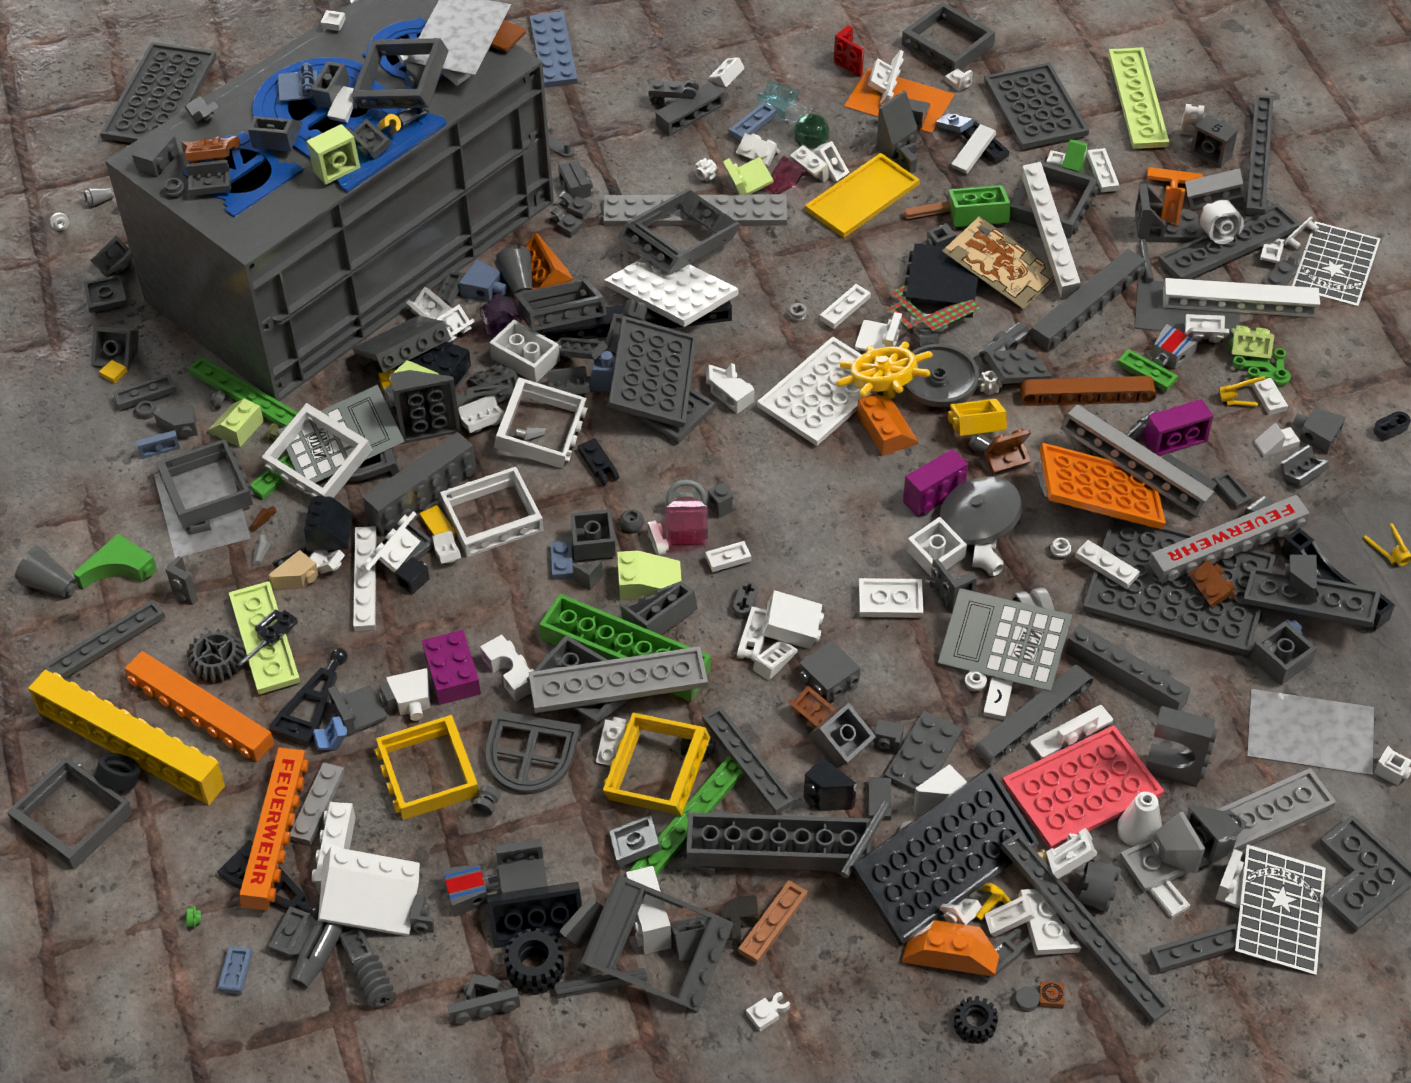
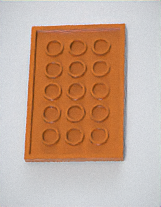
M1046 443L1041 444L1039 451L1048 500L1074 508L1089 510L1093 513L1108 515L1112 518H1120L1131 523L1147 525L1151 528H1164L1166 522L1158 491L1107 459Z

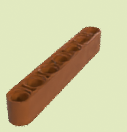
M1150 376L1028 379L1022 381L1019 385L1021 401L1027 406L1151 402L1156 398L1154 379Z

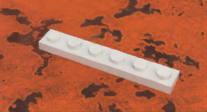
M376 526L355 527L354 631L376 630V563L363 577L359 575L364 569L361 565L365 560L376 555L373 552L377 548Z

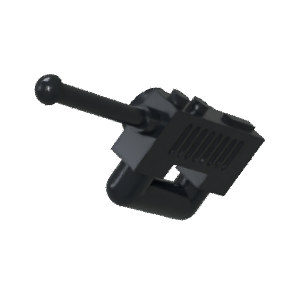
M275 609L255 626V631L258 633L261 644L242 661L237 663V668H242V665L266 645L272 647L277 641L281 640L298 623L297 618L286 610L280 612ZM275 619L277 620L275 624L269 626Z

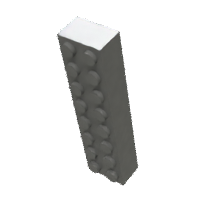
M689 812L687 866L842 871L871 822V818ZM871 840L860 859L871 851Z

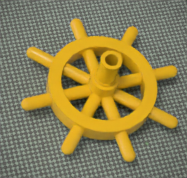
M903 342L899 347L874 349L873 346H868L866 348L867 352L859 356L854 362L841 361L839 363L840 368L851 369V375L838 379L836 385L842 387L854 383L855 386L861 389L859 391L861 397H865L870 391H883L884 397L892 399L896 396L895 391L901 393L903 391L902 386L913 380L915 376H930V371L928 369H918L917 363L931 359L933 354L927 351L915 355L908 350V342Z

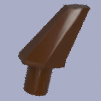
M274 506L268 509L262 508L251 524L250 531L253 533L269 521L270 517L277 512Z

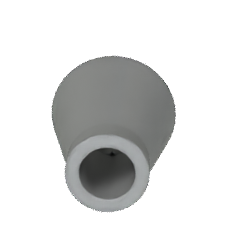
M88 188L87 191H84V199L87 205L95 206L113 198L110 188Z

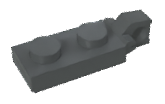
M1293 252L1288 260L1282 259L1262 284L1286 286L1297 272L1300 255Z

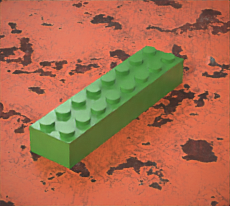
M559 594L539 624L542 640L557 646L567 635L607 660L691 648L562 594ZM702 652L706 675L708 676L711 671V655ZM700 688L670 693L692 702Z

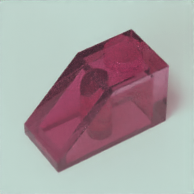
M783 156L771 173L774 182L765 188L772 194H781L797 185L806 169L793 159Z

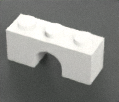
M500 635L480 646L482 659L493 673L503 668L510 669L508 673L503 675L504 688L515 702L532 693L527 677L529 672L534 670L527 667L524 657L516 653L515 647L510 640L507 641L503 635Z

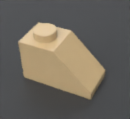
M299 550L271 572L269 579L274 590L304 588L309 583L314 582L319 573L316 562Z

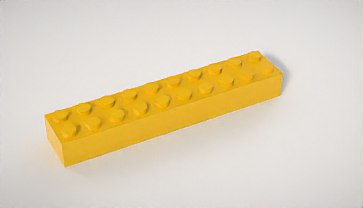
M44 670L28 687L38 713L112 753L129 756L140 765L141 769L199 801L210 805L225 787L219 762L214 757L203 755L197 748L183 744L179 738H172L166 735L162 729L158 727L153 728L145 720L131 716L127 710H120L114 707L110 701L99 699L93 692L84 691L75 682L64 680L58 673Z

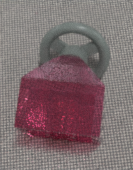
M693 480L677 481L667 491L666 537L668 546L708 545L707 506L705 505L707 497L703 487ZM681 486H691L695 488V490L690 493H682L676 489ZM700 495V501L695 499V497ZM672 496L678 498L672 502Z

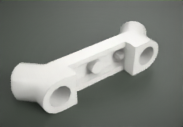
M997 540L975 545L972 567L983 568L989 576H996L1003 569V560L992 550L996 549Z

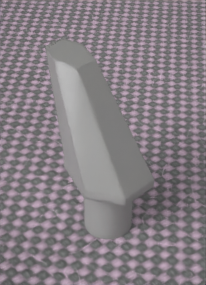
M527 427L525 430L516 428L514 436L522 437L523 441H528L543 436L546 428Z
M265 535L258 536V544L255 545L253 558L254 566L261 563L271 546Z

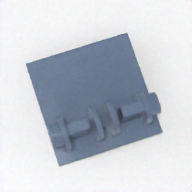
M305 62L300 67L301 72L278 74L280 102L313 99L311 88L318 78L317 70L313 71L312 65Z

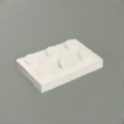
M859 578L860 617L923 618L922 579Z

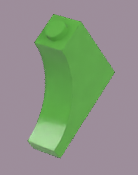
M117 534L73 574L77 585L85 589L98 580L113 576L131 577L143 583L154 574L157 567L153 556L120 534Z

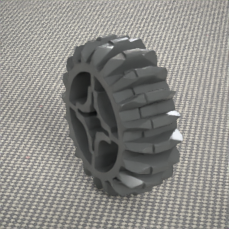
M219 629L213 633L209 630L206 635L201 633L200 639L194 638V644H189V650L187 651L188 666H190L191 672L196 674L198 679L203 678L205 682L209 679L214 683L217 679L224 681V677L227 676L232 678V673H238L239 670L236 664L245 658V648L242 645L241 639L236 637L234 632L229 634L227 630H224L222 633Z

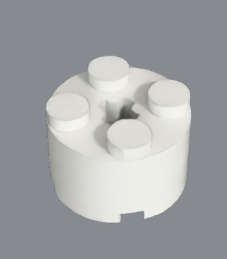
M1220 200L1212 204H1206L1203 207L1200 226L1215 243L1226 244L1234 240V236L1237 233H1241L1244 219L1228 200Z

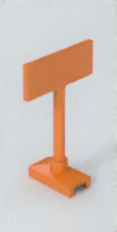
M1148 167L1147 179L1171 182L1170 187L1166 186L1161 214L1162 220L1173 222L1179 226L1185 189L1178 188V183L1185 184V181L1202 178L1203 174Z

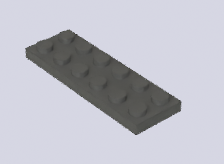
M1253 566L1243 598V604L1372 628L1381 596V589L1317 578L1316 602H1312L1290 585V576H1285V572Z

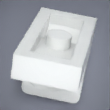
M1274 423L1254 441V444L1263 457L1298 447L1300 440L1291 427L1281 430L1278 424Z

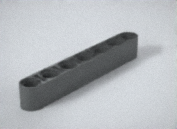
M1074 665L1053 682L1051 690L1044 689L985 736L976 745L974 752L990 766H994L1089 689L1094 678L1080 666Z

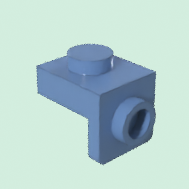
M332 717L326 729L314 730L313 735L317 749L333 750L340 747L347 735V729L343 725L341 717Z

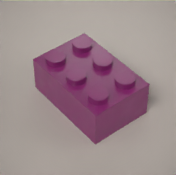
M1203 399L1190 401L1187 404L1174 406L1160 412H1154L1148 415L1143 442L1148 450L1158 456L1208 441L1213 414Z
M951 449L906 475L903 494L904 504L917 517L924 513H929L936 506L943 504L945 498L952 490L966 482L968 463L954 449Z
M464 630L422 640L425 659L439 705L481 694L479 679Z

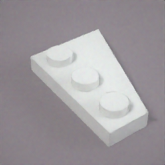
M1036 889L1020 890L1018 896L1026 895L1029 898L1035 916L1034 919L1026 922L1035 955L1079 953L1081 946L1077 941L1074 942L1069 934L1070 930L1067 925L1062 924L1054 909Z

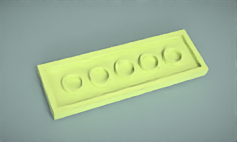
M270 581L229 592L247 655L261 644L258 633L255 631V626L275 609L278 610ZM275 619L269 626L275 624L277 620ZM286 634L272 647L268 645L262 647L249 659L258 694L300 683Z

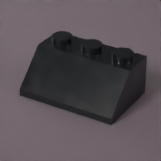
M319 495L311 497L304 527L307 551L348 549L354 513L331 496Z

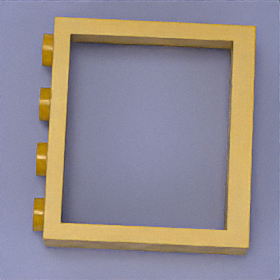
M632 713L629 723L625 725L623 739L618 743L616 757L611 761L608 778L604 780L603 792L608 800L682 816L710 740L706 728ZM642 730L692 740L670 801L619 790Z
M452 715L376 738L378 748L374 749L377 760L382 759L383 765H380L383 777H388L389 782L386 783L390 796H395L396 800L392 801L396 813H401L403 820L478 797V783ZM448 735L466 784L405 803L387 753Z

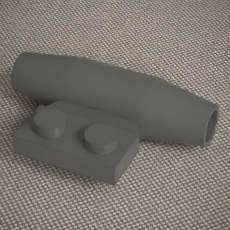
M289 907L268 947L271 951L290 958L298 956L291 981L295 985L307 989L325 966L342 933L344 925L316 921L310 913Z

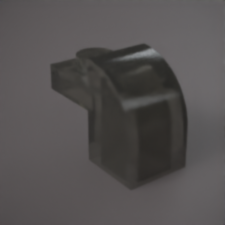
M757 895L733 898L722 910L721 917L734 923L727 941L732 940V949H738L742 944L741 928L754 927L758 922Z

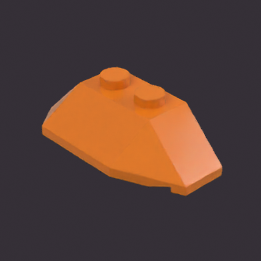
M934 920L907 941L902 962L995 977L999 954L980 927Z

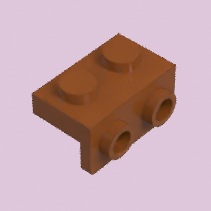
M1207 560L1188 575L1213 608L1227 597L1231 596L1234 599L1237 596L1233 592L1236 588L1229 579L1224 580L1222 577L1224 571L1218 564L1213 565L1210 560Z
M809 686L802 691L795 701L792 699L788 701L793 706L791 711L799 718L802 716L807 718L806 724L813 730L836 710Z

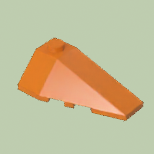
M535 233L525 245L531 253L532 289L571 281L573 278L568 269L539 234Z

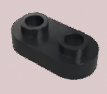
M1394 412L1377 420L1373 432L1379 438H1391L1406 431L1409 428L1411 418L1405 412Z

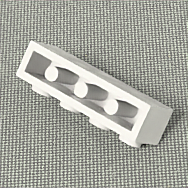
M330 802L329 810L324 813L325 829L320 832L321 849H318L316 852L317 869L312 871V883H315L319 895L321 891L323 859L330 847L350 849L356 818L352 803Z

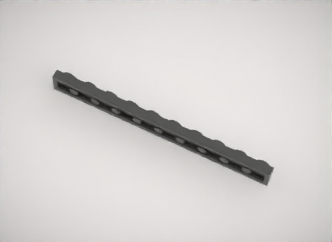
M1255 96L1246 205L1247 214L1265 215L1274 96Z
M1017 833L1004 841L1000 847L1149 1021L1154 1023L1170 1012L1172 1007L1060 878L1057 879L1052 869L1020 833Z

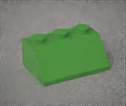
M1003 185L948 189L951 218L955 227L964 228L969 226L979 216L990 224L999 225L1009 222L1010 201Z

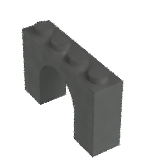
M1161 706L1154 737L1180 743L1188 747L1189 750H1177L1152 743L1146 764L1150 773L1154 776L1197 787L1199 778L1204 779L1206 767L1217 734V729H1213L1215 720Z

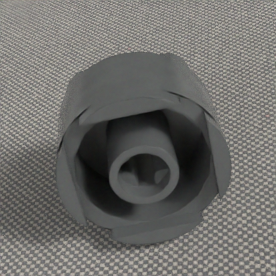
M1091 859L1085 864L1083 870L1085 872L1080 879L1076 898L1082 905L1108 911L1110 903L1114 900L1117 888L1114 887V884L1119 878L1121 868Z

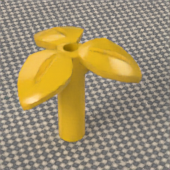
M991 883L984 884L981 891L991 893L992 895L982 905L975 917L981 921L985 917L984 914L988 913L997 902L1002 901L1004 904L1011 902L1009 897L998 886Z

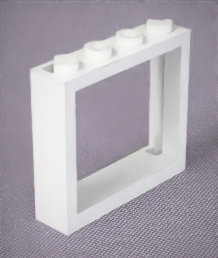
M518 377L497 432L494 448L563 469L565 461L569 462L572 455L570 447H575L578 437L575 433L581 430L583 421H580L581 417L585 418L588 408L584 407L586 398ZM522 396L576 412L562 452L507 436Z
M306 403L265 452L262 459L266 464V468L272 473H279L284 481L295 483V486L304 493L307 491L311 493L312 497L322 495L334 498L373 449L367 439ZM309 420L355 448L323 488L277 460Z
M516 467L440 492L442 506L452 527L456 531L467 557L544 531L542 516ZM515 486L529 516L466 537L452 506Z

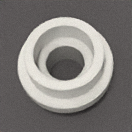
M55 213L50 219V225L54 230L62 231L68 227L69 219L63 213Z
M1057 538L1051 543L1050 550L1057 557H1066L1071 552V545L1067 539Z
M971 671L965 677V684L971 691L977 692L986 686L987 678L982 673Z

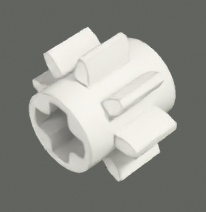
M704 158L695 164L697 167L695 174L698 179L707 182L717 176L715 173L717 166L712 160Z
M994 371L982 372L981 378L978 380V386H981L980 391L988 395L995 392L998 393L999 387H1002Z

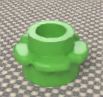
M193 906V908H186L185 925L195 929L196 924L201 923V912Z

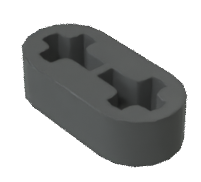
M743 582L739 586L733 605V613L737 618H748L751 608L755 606L758 588L753 582ZM750 590L751 592H749L748 597L745 596V593ZM743 604H746V608H744V610H740Z

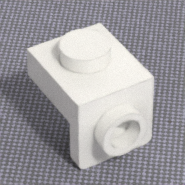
M732 363L727 369L708 365L705 369L706 384L709 385L712 378H737L735 364Z
M451 531L432 536L435 552L441 564L452 563L456 559L461 558Z
M316 550L309 558L316 562L318 571L323 574L337 570L342 563L340 561L345 555L340 550L328 553L326 550Z
M964 899L957 905L942 904L940 909L948 922L967 925L969 921L975 918L976 913L982 906L978 900Z

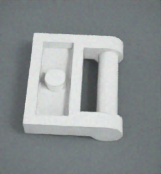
M1086 828L1079 831V835L1056 849L1051 848L1046 852L1052 872L1057 879L1069 874L1078 866L1089 862L1093 857L1097 856L1092 843V837Z

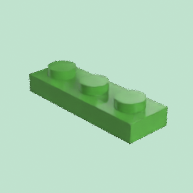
M1130 349L1117 362L1119 367L1136 376L1152 377L1154 385L1165 392L1175 384L1178 375Z

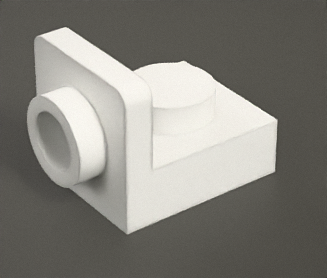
M956 69L945 76V82L960 92L972 85L973 72L969 70L963 73L961 70Z

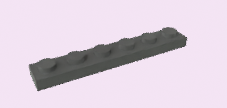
M151 600L43 665V668L51 673H58L64 679L165 618V614L157 603Z
M721 706L702 716V721L713 732L715 738L775 815L794 805V798Z

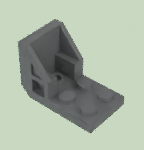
M1139 184L1135 205L1137 235L1140 239H1145L1146 242L1189 243L1201 237L1197 211H1181L1179 226L1173 222H1165V220L1161 219L1162 199L1147 184Z

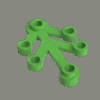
M1233 338L1229 341L1228 349L1232 351ZM1277 348L1274 351L1273 358L1276 360V367L1270 364V358L1248 356L1253 360L1248 361L1242 356H1236L1233 359L1232 365L1234 368H1249L1247 372L1249 379L1262 376L1265 379L1272 378L1276 386H1285L1291 379L1289 371L1284 369L1286 355L1284 349ZM1259 369H1265L1268 372H1260Z

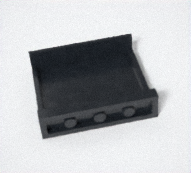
M914 244V250L909 253L908 262H911V264L907 265L906 275H909V277H905L904 286L908 285L907 291H903L902 296H906V300H911V303L946 307L969 300L975 301L978 276L944 253L942 250L946 247ZM973 312L965 317L973 318Z

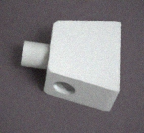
M427 668L386 677L395 696L400 715L410 714V719L413 721L422 719V711L430 708V683Z

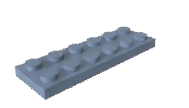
M564 12L530 16L537 58L542 61L544 88L578 84Z

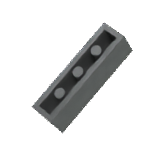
M708 82L698 89L696 97L680 98L655 112L656 126L665 134L671 136L724 106V92L711 82Z

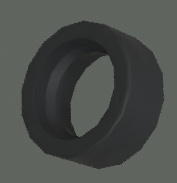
M110 753L101 756L95 776L106 787L115 790H130L135 787L141 768L129 756Z

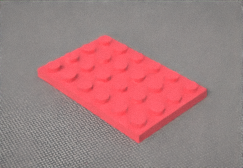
M1114 725L1002 779V784L1049 849H1055L1066 843L1070 833L1079 835V831L1084 828L1089 832L1120 817L1134 798L1141 792L1153 793L1157 798L1164 794L1163 788Z

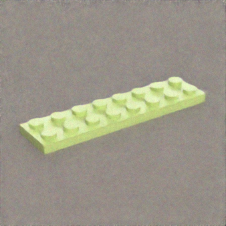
M1144 48L1109 49L1108 56L1132 148L1168 147L1169 139Z

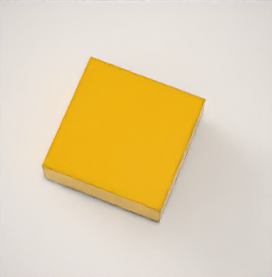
M111 360L99 371V374L115 384L128 371L125 366Z

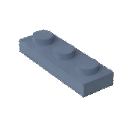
M763 102L730 128L729 135L742 141L745 133L749 135L754 134L777 115V109Z

